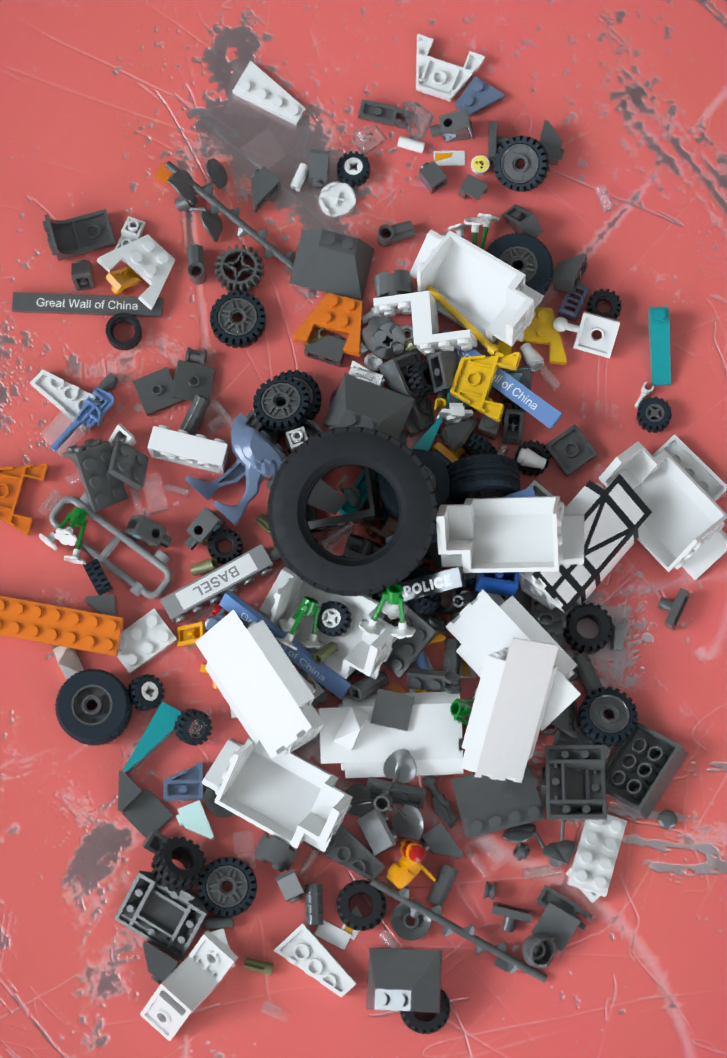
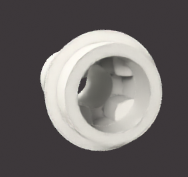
M530 343L523 344L520 350L522 351L526 366H531V371H537L542 368L544 358Z
M521 448L517 457V462L520 463V466L542 470L547 460L529 448Z

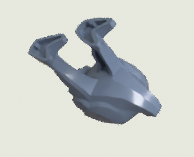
M239 413L234 418L231 427V446L237 458L236 462L226 473L212 482L202 481L188 475L185 478L206 500H209L220 487L237 483L243 476H246V490L237 505H225L218 501L213 503V506L235 526L242 518L248 504L259 493L262 481L264 479L269 480L271 475L276 474L281 462L286 458L283 454L285 450L277 443L273 445L269 441L271 437L265 431L259 432L257 429L246 426L249 419L242 413Z

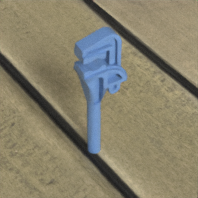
M97 387L93 391V396L99 399L102 405L99 407V404L93 402L91 397L86 398L76 419L50 446V449L56 452L83 423L87 422L88 428H93L95 425L100 426L102 417L114 405V396Z

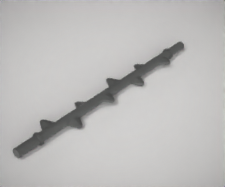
M170 161L165 165L172 173L180 170ZM194 181L193 188L195 192L211 204L210 213L212 215L219 212L224 214L239 227V237L249 235L265 248L264 257L266 259L275 256L293 270L294 252L290 251L283 254L266 240V229L256 232L239 218L240 208L237 207L229 210L212 196L213 186L210 185L202 188Z
M374 877L371 880V886L411 908V917L415 918L423 914L442 925L443 936L447 937L455 932L476 944V953L478 955L488 951L508 962L509 973L512 974L520 969L525 974H529L543 983L546 981L547 975L508 954L504 941L494 946L474 934V925L471 924L462 928L441 916L440 905L429 909L409 898V888L406 887L397 891L392 886L390 887Z

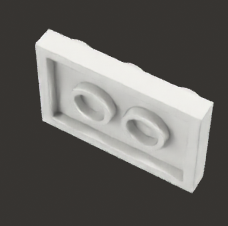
M153 609L122 631L117 657L131 675L176 642L177 638L157 611Z

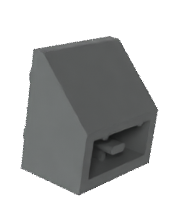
M374 809L357 820L375 857L396 847L395 841L398 840V837L393 828H388L387 823H389V819L385 811L380 812Z

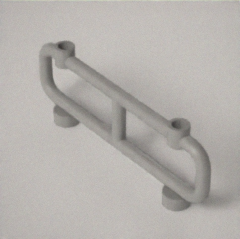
M85 493L80 499L74 496H66L58 501L49 516L50 524L54 529H57L61 524L57 521V515L66 504L72 503L76 507L85 510L89 517L115 536L101 554L83 540L80 548L94 559L97 558L99 563L130 585V591L137 597L143 595L148 599H155L164 593L170 585L173 576L171 569L166 565L170 561V557L161 550L152 555L97 512H92ZM120 541L124 542L165 574V579L155 591H149L107 559Z

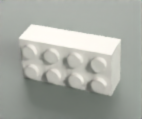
M159 425V427L153 426L147 447L153 458L222 475L226 471L230 456L228 444L224 440L214 439L213 441L201 434H196V436L189 435L184 430L172 431L164 425Z

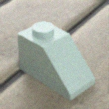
M200 800L177 809L179 814L176 817L180 826L184 825L187 830L208 839H215Z

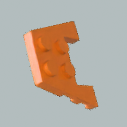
M327 293L293 333L292 339L309 344L315 328H325L328 331L349 335L343 351L345 354L360 357L363 302Z
M45 463L32 466L0 467V520L26 536L30 535L33 518L17 515L15 511L25 478L45 481L49 467Z

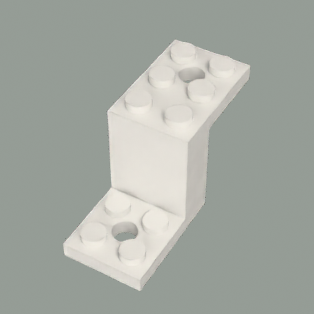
M430 291L373 298L374 306L382 316L394 317L395 314H412L414 345L425 356L432 355L438 351H454L457 349L469 351L473 349L472 347H478L477 339L470 329L439 333L437 301Z
M207 931L190 955L161 983L140 1015L170 1041L193 1011L218 986L238 957L219 941L216 936Z

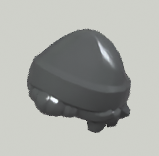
M545 933L532 934L523 943V958L528 965L535 968H547L557 952L554 937H550Z

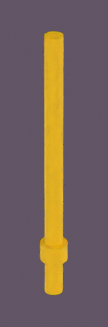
M431 285L426 288V291H430L435 300L464 328L471 330L476 339L488 349L487 352L491 356L502 354L500 348L495 343L492 344Z

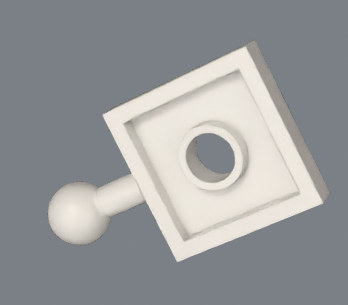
M584 311L580 326L568 323L564 317H557L553 322V327L558 332L568 330L578 333L573 348L610 358L621 321ZM599 330L602 333V338L594 339L592 332Z

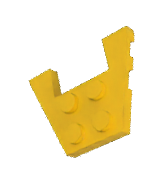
M536 307L534 310L536 314L530 326H527L524 330L525 336L522 342L550 345L549 364L566 365L567 358L560 334L553 327L555 320L553 309ZM499 340L497 346L500 348V351L504 355L511 354L512 346Z
M513 352V354L508 355L502 353L488 357L485 355L461 357L450 389L451 395L500 423L505 408L504 405L487 401L497 368L517 371L522 356L521 353Z

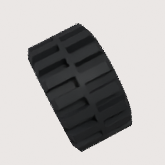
M583 603L580 606H575L568 613L566 628L563 629L566 643L570 644L573 650H579L578 653L587 652V654H591V652H599L609 642L613 633L611 615L608 616L606 609L603 610L600 605L595 606L594 603ZM588 618L597 623L599 633L595 638H584L578 633L577 623L581 619Z
M173 837V839L166 840L152 859L151 867L154 868L152 874L156 875L155 880L157 882L160 881L163 888L165 886L168 887L169 891L173 889L176 892H181V890L184 892L188 891L189 888L191 889L196 884L206 868V858L203 857V850L200 851V846L193 844L191 839L187 841L186 837H181L180 839ZM172 859L181 862L185 869L177 867Z
M363 879L354 880L346 884L339 892L336 904L337 913L341 921L347 927L356 931H366L374 928L381 922L386 911L384 893L371 886V881ZM356 894H366L373 901L372 912L366 917H357L350 910V900Z
M440 989V1013H436L432 1019L420 1020L413 1011H400L403 1022L409 1029L420 1034H431L441 1029L447 1022L451 1008L450 1001L446 993Z

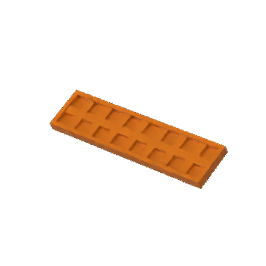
M0 595V635L118 656L124 623L123 617Z

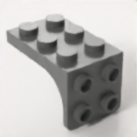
M106 209L67 220H52L48 214L45 215L46 221H43V225L48 236V244L53 256L57 255L59 261L116 245Z
M92 438L83 442L84 445L70 446L66 448V452L62 453L63 457L70 458L76 465L92 512L128 499L123 481L108 473L112 455L110 441L94 440Z
M408 605L404 620L407 625L415 628L414 635L403 639L397 638L392 644L393 650L387 661L383 663L399 678H402L426 646L438 634L448 630L446 628L447 622L443 617L435 613L432 615H427L424 612L421 613L419 610L413 609L414 607ZM400 618L395 621L393 626H399Z

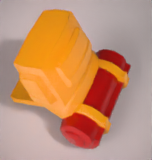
M403 839L400 844V852L403 856L397 863L391 865L387 871L386 878L397 890L404 889L421 870L429 879L435 882L436 879L420 863L425 856L422 846L411 839Z

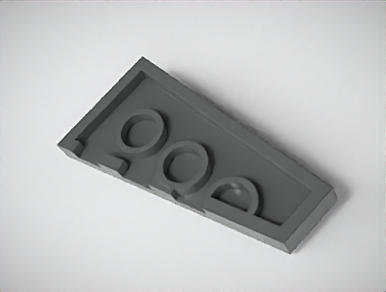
M340 825L335 835L332 836L325 852L305 841L302 842L370 881L373 877L377 878L386 868L342 825Z

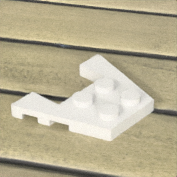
M418 34L416 90L450 102L481 66L485 56L469 51L464 67H460L428 56L433 39Z
M146 235L100 256L97 262L110 272L121 261H124L150 285L139 296V300L152 310L176 259L149 235Z

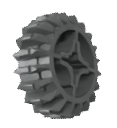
M236 244L235 249L228 246V252L222 250V256H217L218 262L214 264L217 269L214 270V273L218 275L216 280L221 282L220 286H226V291L229 292L233 289V293L237 290L243 293L244 289H247L248 292H251V286L257 288L256 282H262L260 276H264L262 269L265 268L264 264L261 263L263 259L258 257L257 251L252 253V247L246 250L244 244L241 248H238ZM234 258H237L236 261H234V262H229L230 260H232V259H234ZM246 258L250 260L255 266V268L250 267V265L245 264L244 259ZM240 265H242V269H241V271L238 272V275H237V270H236V269H238V267H240ZM224 271L233 274L234 280L229 279ZM249 276L248 279L241 281L243 277Z

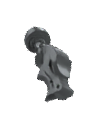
M427 775L423 777V786H428L433 796L431 798L433 801L432 805H434L432 809L436 815L447 821L450 828H453L459 815H455L450 807L451 801L446 800L444 794H440L434 783L436 780L435 776Z

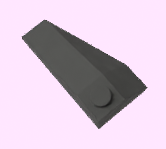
M415 349L382 363L378 367L391 391L415 399L409 415L419 429L422 430L433 425L435 421L431 401L427 397L418 396V393L415 394V389L410 388L412 383H408L410 379L408 377L409 369L411 366L422 362L418 350Z

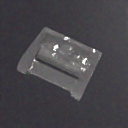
M159 473L145 476L143 489L148 505L146 509L142 507L138 490L127 484V487L130 488L136 511L134 515L142 514L148 516L169 510Z
M492 833L475 836L460 848L462 853H465L482 874L481 877L484 881L512 859ZM474 845L492 865L490 869H487L471 848Z

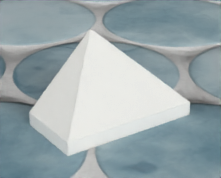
M63 646L53 649L66 680L75 673L84 670L75 649Z
M351 706L334 742L352 750L369 714Z

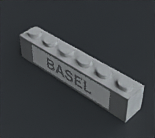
M260 544L160 599L172 623H180L187 618L186 615L192 612L194 614L204 609L203 606L206 604H214L221 600V596L228 590L234 593L238 590L237 587L243 584L246 586L254 582L255 577L269 574L274 566L263 545Z

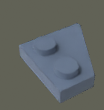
M475 76L455 103V108L458 110L467 108L469 116H472L479 110L489 107L493 102L501 101L504 98V94Z
M198 762L195 766L164 779V801L203 800V762Z

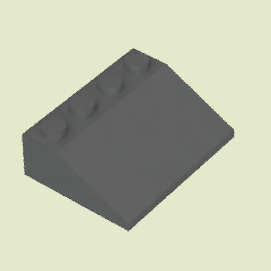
M637 722L632 734L626 741L616 747L605 765L606 795L647 820L688 753L682 745Z
M528 762L522 783L505 779V781L495 780L485 775H482L481 778L474 777L475 773L451 779L466 838L545 819Z

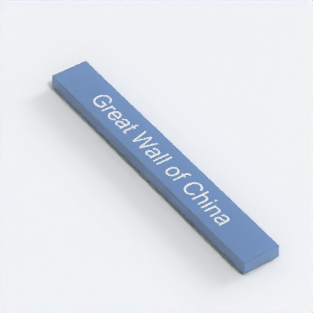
M475 349L469 351L454 350L458 362H460L461 357L482 355ZM497 368L492 387L552 430L563 414L501 368Z
M228 590L224 594L219 605L229 613L234 610L244 625L248 626L254 621L258 623L263 620L274 637L285 638L286 633L232 591ZM292 640V644L297 650L278 641L290 661L339 699L345 696L351 686L349 682L323 662L321 664L315 663L312 658L313 654L295 640Z

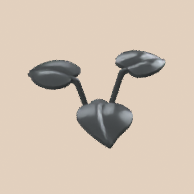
M209 159L205 164V169L211 181L202 188L215 184L218 189H222L227 184L226 170L217 159ZM179 170L173 173L167 182L180 195V197L175 199L177 210L180 212L188 209L190 212L203 211L200 213L201 222L212 240L217 242L222 232L220 216L218 213L212 215L210 213L211 209L194 207L197 204L195 195L198 193L194 192V181L187 171Z
M400 749L393 752L386 759L383 766L384 775L393 779L386 792L380 794L375 799L374 797L371 798V791L366 788L367 786L363 784L350 786L345 792L353 797L350 802L352 807L347 813L355 816H364L371 812L374 806L378 811H386L387 809L397 811L398 813L394 814L391 819V826L395 833L405 838L419 840L424 830V820L420 810L411 804L405 805L402 810L392 806L393 798L390 795V791L397 780L400 783H408L415 777L417 771L416 763L407 749Z
M561 820L560 841L552 842L546 846L538 833L534 832L536 826L531 823L508 828L502 834L501 839L513 843H522L534 836L543 848V855L549 858L551 866L568 865L570 857L576 850V844L573 841L564 840V824L566 821L575 822L577 820Z

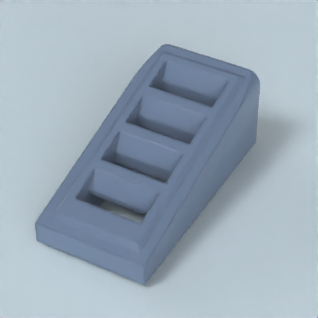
M581 284L578 285L577 289L584 291L583 294L576 291L573 294L581 299L573 298L570 296L571 293H567L559 309V316L574 322L576 321L590 289ZM568 300L577 303L578 306L568 303ZM565 306L575 309V312L566 309Z

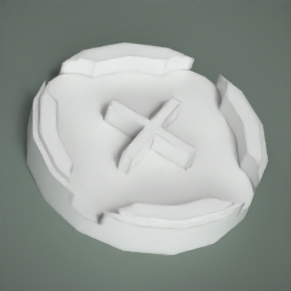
M334 181L322 188L319 204L326 215L333 218H342L348 216L353 211L356 205V195L353 188L348 184Z

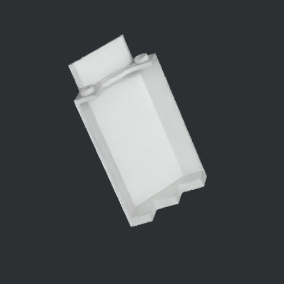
M448 692L401 693L415 696L407 731L370 723L377 694L369 695L368 698H364L359 702L354 701L350 695H345L343 703H340L338 708H319V716L324 722V726L320 731L321 764L341 763V771L345 770V778L386 777L383 771L386 759L397 750L407 749L416 763L417 771L415 776L463 774V768H461L463 761L462 723L454 720V716L450 712L451 704L456 698L460 699V692L457 694H449ZM351 706L369 714L352 750L334 742Z

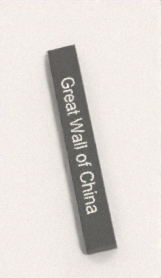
M13 292L12 302L13 312L106 316L129 313L135 317L162 318L163 298H157L153 309L150 310L139 300V297Z

